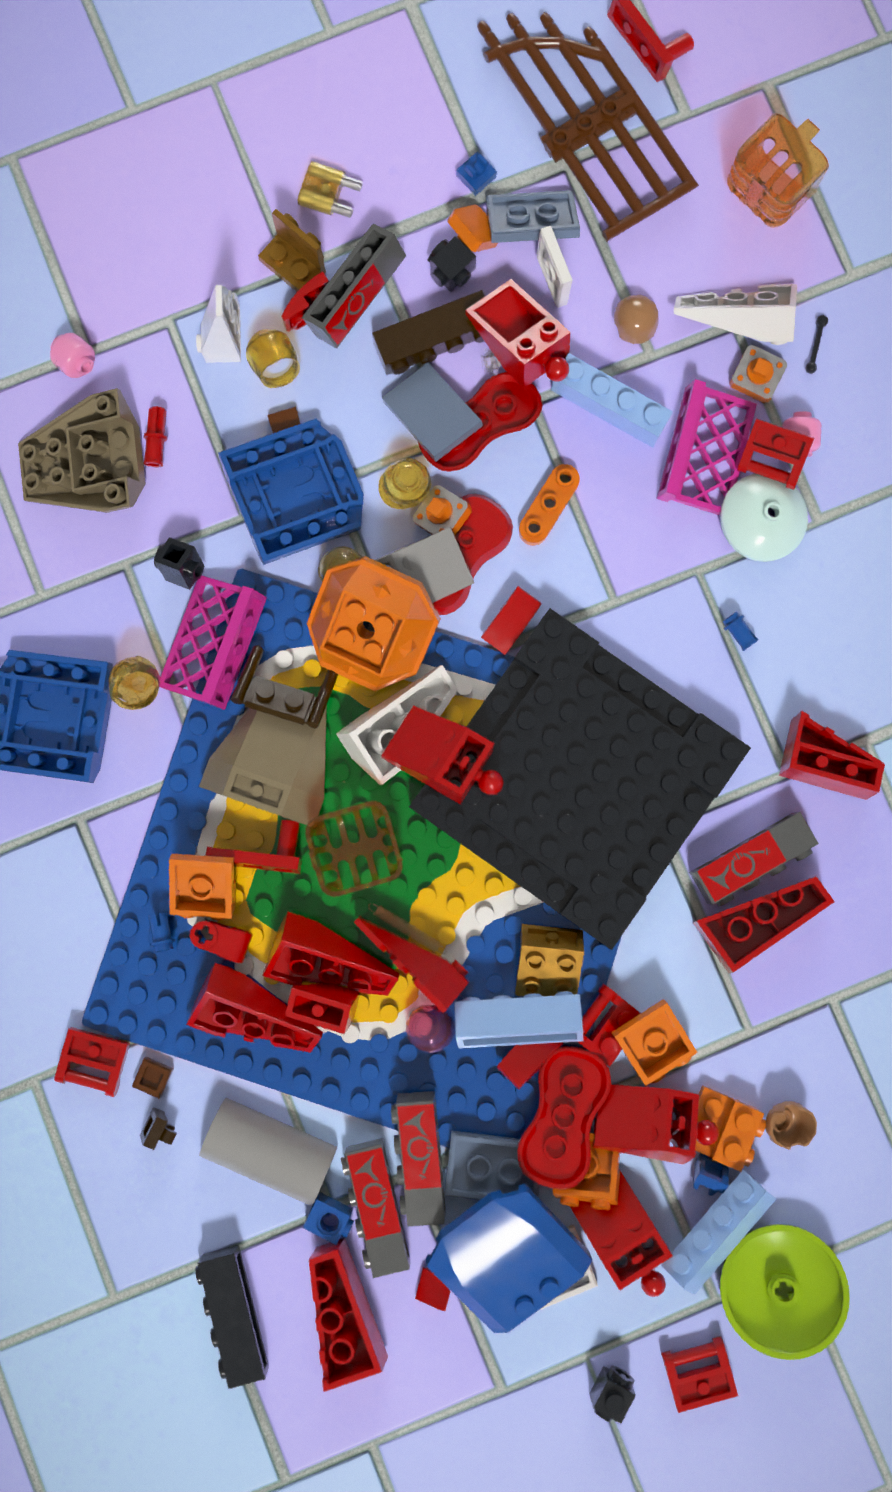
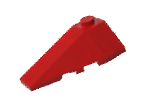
M287 912L277 931L262 976L289 985H302L303 982L332 983L339 986H347L348 989L360 993L388 996L398 981L400 974L319 922L302 915Z
M358 917L354 921L381 951L387 952L390 955L389 958L399 970L403 971L406 975L409 973L413 977V984L442 1013L449 1008L468 985L469 980L465 976L469 972L456 959L451 963L447 958L362 917Z
M214 963L208 973L186 1023L188 1026L214 1036L226 1037V1033L244 1035V1041L254 1043L255 1038L270 1040L276 1047L310 1053L323 1034L320 1029L312 1024L285 1016L286 1004L245 974L218 963Z

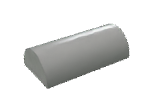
M225 1098L207 1132L199 1157L309 1206H313L338 1147L236 1101Z

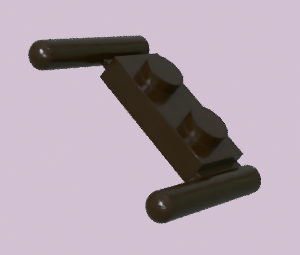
M259 645L253 646L232 694L231 701L235 704H245V707L304 725L306 723L311 728H318L338 674L332 670H327L317 697L312 693L255 676L254 678L253 676L264 653V649Z

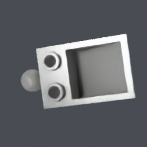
M451 527L375 559L377 562L390 565L393 569L422 582L432 603L475 583Z

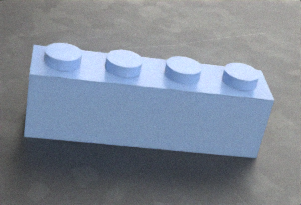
M568 353L565 360L569 364V374L560 382L553 381L551 391L653 448L673 411Z
M564 991L556 993L555 996H542L541 994L531 993L525 995L524 998H511L507 995H499L491 1000L467 997L462 1001L455 1002V1027L458 1048L583 1041L580 994L573 995L571 992Z
M743 1170L672 1252L673 1257L665 1261L661 1266L683 1289L696 1294L775 1202L776 1198Z

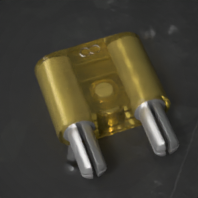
M311 161L298 195L297 204L330 216L336 213L351 218L353 208L337 202L343 186L360 192L363 182L346 176L345 171Z

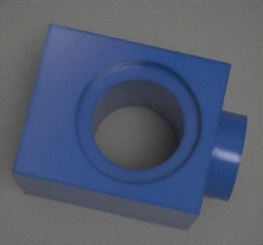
M319 1192L305 1220L303 1229L337 1245L341 1236L344 1238L348 1236L354 1220L350 1218L352 1208ZM332 1213L337 1216L339 1222L333 1226L327 1225L323 1221L322 1216Z

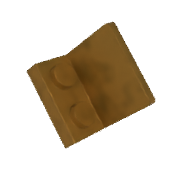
M275 209L271 214L277 235L261 251L258 258L262 264L298 292L313 277L322 271L326 272L321 242L311 232L307 234L299 228L297 221L290 214L285 213L283 215Z
M522 924L515 995L525 996L537 993L542 996H555L556 993L564 991L571 992L573 995L577 994L584 956L583 930Z

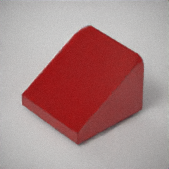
M423 1267L415 1299L445 1312L451 1290L428 1268Z

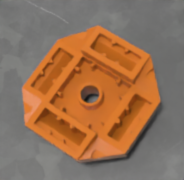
M364 556L332 566L326 571L308 618L307 626L320 666L332 670L373 691H377L418 673L441 617L436 608L434 609L422 582ZM363 621L371 623L375 631H368L364 627Z

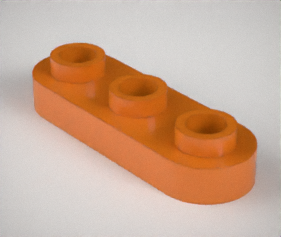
M562 464L555 467L520 522L519 536L524 543L536 546L543 543L578 488L580 476L573 466ZM568 475L570 481L564 483L560 480V476ZM551 499L554 501L555 506L548 508L545 506L544 501ZM536 524L540 530L533 533L529 530V526Z

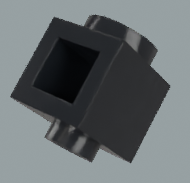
M456 236L450 241L447 239L441 241L427 259L430 263V276L439 287L445 286L450 292L457 286H464L471 278V273L476 269V255Z
M170 537L165 544L158 548L154 557V566L161 572L165 581L189 590L195 581L200 579L205 567L195 546Z
M614 1365L610 1366V1368L602 1367L589 1393L594 1412L601 1419L607 1422H611L613 1419L622 1424L636 1397L633 1388L635 1380L630 1374Z

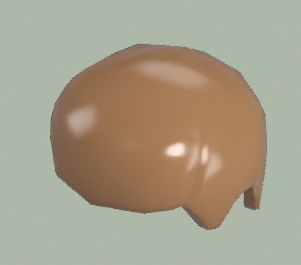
M642 294L630 295L621 300L614 312V324L618 329L619 337L623 341L632 344L645 343L654 337L659 323L656 304Z
M794 1101L781 1102L773 1106L766 1116L767 1135L773 1143L785 1149L791 1150V1147L795 1145L806 1147L816 1135V1118L810 1110L800 1103Z

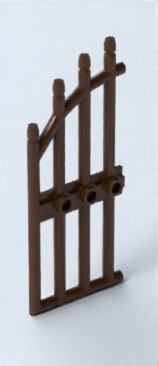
M544 12L540 16V21L544 29H547L550 37L530 36L524 26L520 24L521 22L518 17L510 13L507 15L506 21L510 29L513 30L517 40L501 44L485 21H480L477 24L480 35L490 48L483 52L484 59L487 63L498 60L546 132L545 135L540 137L545 151L555 163L564 159L608 225V228L602 231V236L606 242L699 187V184L601 39L598 38L595 30L590 26L583 31L585 39L591 44L587 45L565 38L558 26L554 24L552 17ZM539 49H559L595 105L581 113ZM523 50L526 51L571 118L570 120L556 127L510 58V54ZM577 55L601 62L620 90L606 98ZM635 115L638 116L682 181L681 184L669 191L623 124V122ZM611 129L657 195L656 199L646 205L642 204L598 138ZM586 144L589 145L633 211V213L621 220H618L574 154L576 150Z

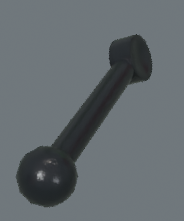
M820 315L815 322L818 328L810 362L805 367L806 372L809 374H813L817 370L815 362L822 332L829 322L828 317L825 315Z

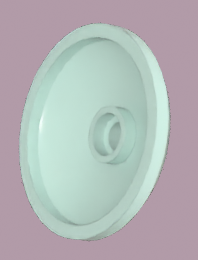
M751 474L736 482L726 493L721 505L720 523L726 540L735 551L754 561L770 562L787 556L798 547L806 533L808 513L805 501L796 487L792 490L786 488L784 483L758 474ZM768 508L774 510L775 517H771L768 514Z

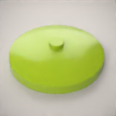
M787 1224L765 1225L748 1232L723 1263L720 1276V1295L725 1314L740 1338L758 1352L783 1360L804 1359L827 1348L843 1329L850 1305L847 1276L840 1260L832 1249L813 1233Z

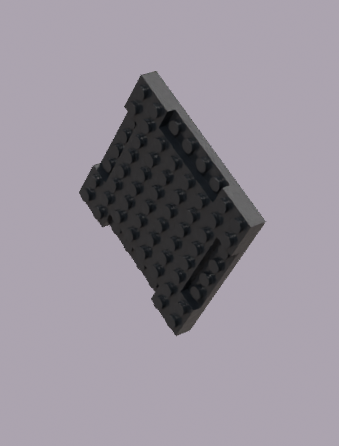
M549 608L466 726L495 743L493 753L484 766L483 771L495 770L501 774L504 782L501 791L494 795H487L481 791L478 782L475 781L460 805L425 784L409 808L612 950L647 900L646 897L711 802L714 798L718 797L751 747L704 714H698L601 647L599 645L600 642ZM467 755L469 763H474L477 760L475 755ZM452 780V781H451V783H453L454 785H456V786H458V787L461 786L460 781H458V780Z

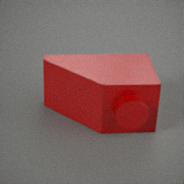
M332 983L293 985L285 1016L345 1034L354 1020L360 992Z

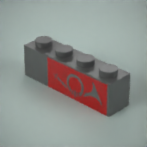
M373 223L302 317L317 338L336 349L339 347L406 257L395 234Z
M795 812L689 873L706 903L711 905L717 904L720 907L733 900V893L742 888L744 891H748L761 883L759 878L768 873L770 876H774L787 868L785 863L794 858L796 861H800L813 853L811 848L819 843L801 812Z
M435 1091L399 1093L396 1104L391 1105L392 1124H398V1135H394L395 1154L401 1155V1165H397L398 1185L404 1186V1196H400L401 1215H406L407 1227L445 1224L446 1202Z
M383 1138L347 1146L345 1156L341 1157V1164L344 1176L350 1175L352 1187L348 1188V1195L351 1207L357 1206L359 1218L355 1219V1226L358 1238L364 1237L366 1249L362 1250L365 1269L371 1268L373 1278L410 1270L411 1260Z

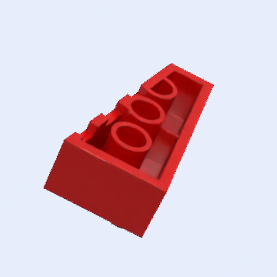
M817 876L702 918L693 922V924L726 971L734 973L832 905L835 901Z
M344 1237L339 1239L337 1245L329 1242L316 1247L308 1261L312 1297L316 1309V1332L319 1335V1359L323 1371L322 1385L323 1392L382 1373L388 1359V1354L346 1239Z

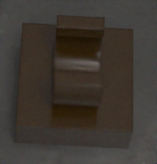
M152 1108L140 1133L142 1146L154 1150L159 1140L172 1145L177 1132L174 1131V1126L167 1124L168 1120L164 1111Z

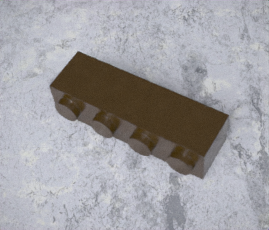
M483 290L373 332V344L386 376L392 373L394 375L402 374L409 370L410 366L420 362L421 364L430 363L438 355L445 352L450 354L456 353L463 349L466 344L473 341L476 343L484 342L465 314L466 309L485 297Z

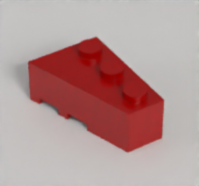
M800 711L791 719L779 776L864 800L880 792L885 763L851 742L849 744L834 734L835 731L827 726L824 728L810 719V715L804 711Z

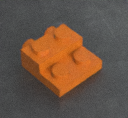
M171 854L169 858L170 915H180L183 918H193L195 916L210 917L213 920L232 919L236 908L234 858Z
M664 999L612 1032L645 1086L661 1081L667 1072L675 1067L687 1064L691 1057L698 1053Z
M702 1085L699 1091L697 1123L701 1120L714 1122L719 1129V1137L714 1144L709 1146L702 1145L696 1140V1151L709 1156L716 1162L742 1172L744 1165L749 1167L753 1161L755 1149L751 1148L755 1136L760 1138L764 1133L766 1127V1120L762 1119L764 1113L758 1108Z
M590 1133L591 1162L584 1179L572 1188L553 1189L552 1191L554 1197L559 1198L562 1205L579 1206V1201L591 1202L592 1208L609 1210L610 1204L618 1205L620 1152L593 1147L594 1133Z

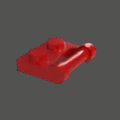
M757 418L737 471L743 473L749 471L784 483L786 488L794 490L815 438ZM754 451L793 464L791 473L752 460Z
M602 984L598 990L600 994L582 1017L583 1041H578V1043L588 1051L599 1056L610 1067L622 1050L612 1032L641 1013L611 988ZM610 1001L613 1005L591 1036L587 1038L585 1036Z
M73 1027L68 1028L54 1081L65 1084L67 1081L104 1091L106 1096L115 1098L120 1086V1078L130 1043ZM71 1062L110 1072L109 1078L104 1079L71 1070Z
M721 1336L712 1338L710 1343L671 1353L670 1350L661 1352L678 1413L738 1397ZM717 1356L718 1363L680 1374L676 1372L675 1366Z

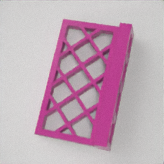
M695 379L684 390L657 499L665 502L672 500L720 516L721 507L713 505L707 493L719 487L723 497H725L728 490L738 481L740 471H737L749 438L757 404L705 387L706 382ZM705 398L715 399L721 410L709 416L704 406ZM735 406L747 410L744 421L738 425L729 409ZM723 413L731 429L719 434L712 419ZM706 423L714 438L702 444L697 435V429L700 425ZM733 432L739 443L737 449L730 453L722 437ZM716 441L724 457L712 462L704 447ZM699 451L707 466L695 472L689 460L691 454ZM726 459L731 468V474L729 478L722 481L715 465ZM709 469L717 485L705 491L697 475ZM689 479H692L699 492V495L693 498L681 494L683 483Z
M201 576L196 582L157 686L225 710L267 597L253 588L239 587ZM206 585L213 586L216 596L204 602L202 595ZM234 593L240 594L236 605L228 609L225 598ZM219 602L223 613L211 620L207 609ZM202 613L205 624L194 630L192 621L195 616ZM226 620L228 624L226 632L218 638L214 626ZM209 630L212 642L200 647L197 636ZM191 641L195 652L183 658L181 653L183 645ZM215 648L217 651L215 661L207 666L204 654ZM198 658L202 669L190 676L186 665ZM181 669L184 680L176 685L169 684L173 672ZM205 676L207 682L201 695L196 693L193 682Z

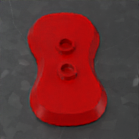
M508 372L496 374L483 383L477 393L465 402L482 421L483 426L436 462L419 442L418 445L422 454L435 468L447 472L463 469L476 460L482 450L496 438L523 430L533 424L542 411L543 404L540 393L533 383L524 388Z
M476 493L460 497L471 506L472 513L455 535L473 579L485 562L501 553L507 547L513 533L512 519L506 510L489 497ZM471 585L433 602L434 609L436 608L439 615H448L455 612L467 600Z
M559 1047L540 1067V1101L535 1118L523 1133L517 1150L518 1162L522 1172L529 1179L540 1185L553 1189H569L578 1185L589 1170L591 1162V1125L611 1089L609 1068L605 1061L596 1054L577 1047Z

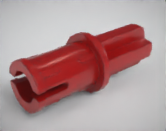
M152 406L148 412L147 433L143 435V438L146 439L143 464L149 467H163L164 442L168 439L165 435L167 411L163 407Z

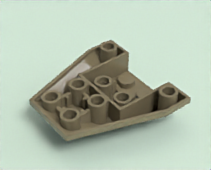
M118 388L88 396L18 443L23 499L27 502L109 513L133 507L146 485L139 425L121 390Z
M327 706L318 728H311L306 723L304 725L249 708L209 758L199 787L314 828L325 799Z

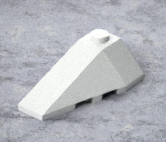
M798 284L760 285L757 288V292L750 293L742 292L741 288L731 289L730 293L718 297L713 292L676 297L674 314L762 342L783 345L787 342H794Z
M215 285L201 321V334L196 335L197 352L202 353L206 363L241 362L240 303L236 293H232L231 290H228L223 285Z
M440 665L356 718L337 732L336 735L350 757L379 785H382L401 771L398 767L382 759L381 755L413 705L441 716L458 690L443 665Z

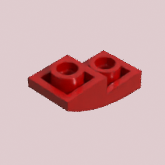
M323 271L298 290L286 306L281 317L287 332L293 329H301L307 325L302 318L329 282Z
M517 586L500 608L499 613L483 632L481 638L506 655L542 603L520 586Z
M563 1042L515 1045L497 1065V1069L519 1090Z

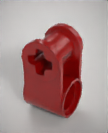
M211 920L197 922L190 930V940L194 946L240 964L244 962L253 936L248 931ZM208 926L209 933L213 935V938L202 942V935L198 934V932Z

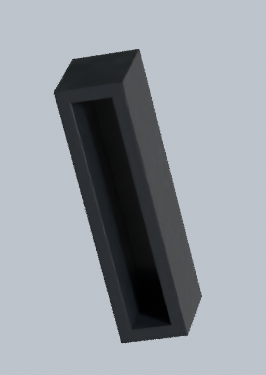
M239 1244L205 1253L200 1258L198 1266L195 1267V1274L198 1284L203 1285L206 1296L203 1297L205 1315L207 1317L211 1316L213 1325L210 1331L211 1341L214 1348L218 1347L221 1357L218 1360L221 1379H226L228 1389L264 1380L269 1370V1364Z

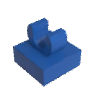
M477 151L456 170V176L476 196L497 178V171Z
M700 1153L695 1161L693 1188L697 1190L701 1184L709 1188L708 1195L710 1196L715 1195L716 1192L723 1194L729 1186V1167Z

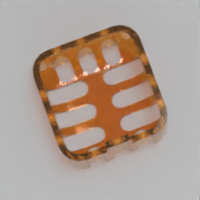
M773 113L741 145L728 174L727 187L729 191L734 193L743 205L748 206L756 217L758 216L770 228H778L785 224L815 194L829 168L826 156L811 142L820 129L809 119L796 128L781 114ZM766 139H772L775 142V146L766 154L763 144ZM784 151L788 154V159L779 167L772 158L778 152ZM792 164H799L802 171L794 179L785 173Z
M369 801L317 816L311 819L306 826L305 834L312 866L316 871L322 891L329 896H341L398 878L403 871L404 862L390 813L379 802ZM371 808L378 831L376 837H367L359 811ZM353 813L360 834V840L357 843L349 841L342 816ZM383 816L387 828L384 829L377 825L378 819ZM335 818L342 838V846L338 849L333 848L324 823L325 820ZM325 835L328 842L325 846L317 848L313 837ZM384 835H390L391 846L383 844L382 839ZM374 851H383L390 873L389 877L378 878L373 860ZM393 851L397 859L395 864L390 863L387 859L388 854ZM331 853L333 856L332 862L327 865H321L318 854ZM358 855L366 857L372 882L361 885L355 863ZM341 860H346L349 863L355 887L343 889L338 870V863ZM335 870L338 877L336 881L326 883L323 872Z

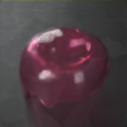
M421 1005L411 1012L406 1022L407 1038L417 1049L423 1052H440L450 1045L455 1035L453 1018L446 1011L442 1013L435 1005Z

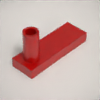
M612 0L607 17L657 83L667 77L674 60L693 50L694 40L689 33H684L664 45L631 0Z
M291 820L281 821L277 855L207 847L206 856L234 858L235 867L300 874L302 861L299 857H295L300 823Z

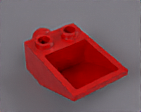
M512 279L465 310L466 316L504 370L524 388L545 373L554 382H560L568 376L569 364L565 358L570 351V331Z
M414 705L381 755L382 759L460 805L475 781L478 782L481 791L487 795H494L500 792L504 783L503 777L499 772L495 770L483 771L484 766L493 753L495 743L465 726ZM473 754L477 760L474 763H469L467 755ZM458 780L460 781L461 786L458 787L451 783V781Z
M611 1085L606 1101L596 1113L593 1147L684 1165L695 1158L696 1140L705 1146L712 1145L718 1140L719 1129L710 1120H701L697 1123L699 1094L670 1088ZM672 1111L676 1115V1120H672Z
M619 1169L618 1205L610 1204L609 1210L592 1208L591 1202L579 1201V1206H570L619 1291L642 1277L641 1288L643 1292L650 1297H658L665 1291L666 1281L660 1272L653 1269L673 1257ZM649 1238L652 1239L653 1244L650 1248L642 1246L643 1242H647ZM621 1256H626L627 1261L625 1264L618 1265L615 1260L621 1259Z

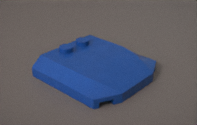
M313 419L218 452L225 477L257 555L263 565L361 529L364 493L342 441L335 434L332 435L323 428L319 420Z
M8 650L6 653L8 657L0 668V770L94 783L101 769L115 684L113 664L105 661Z
M526 1184L518 1185L519 1190L504 1194L501 1190L490 1192L440 1230L436 1237L437 1244L431 1255L428 1253L425 1258L427 1268L493 1333H509L582 1279L592 1262L591 1254Z

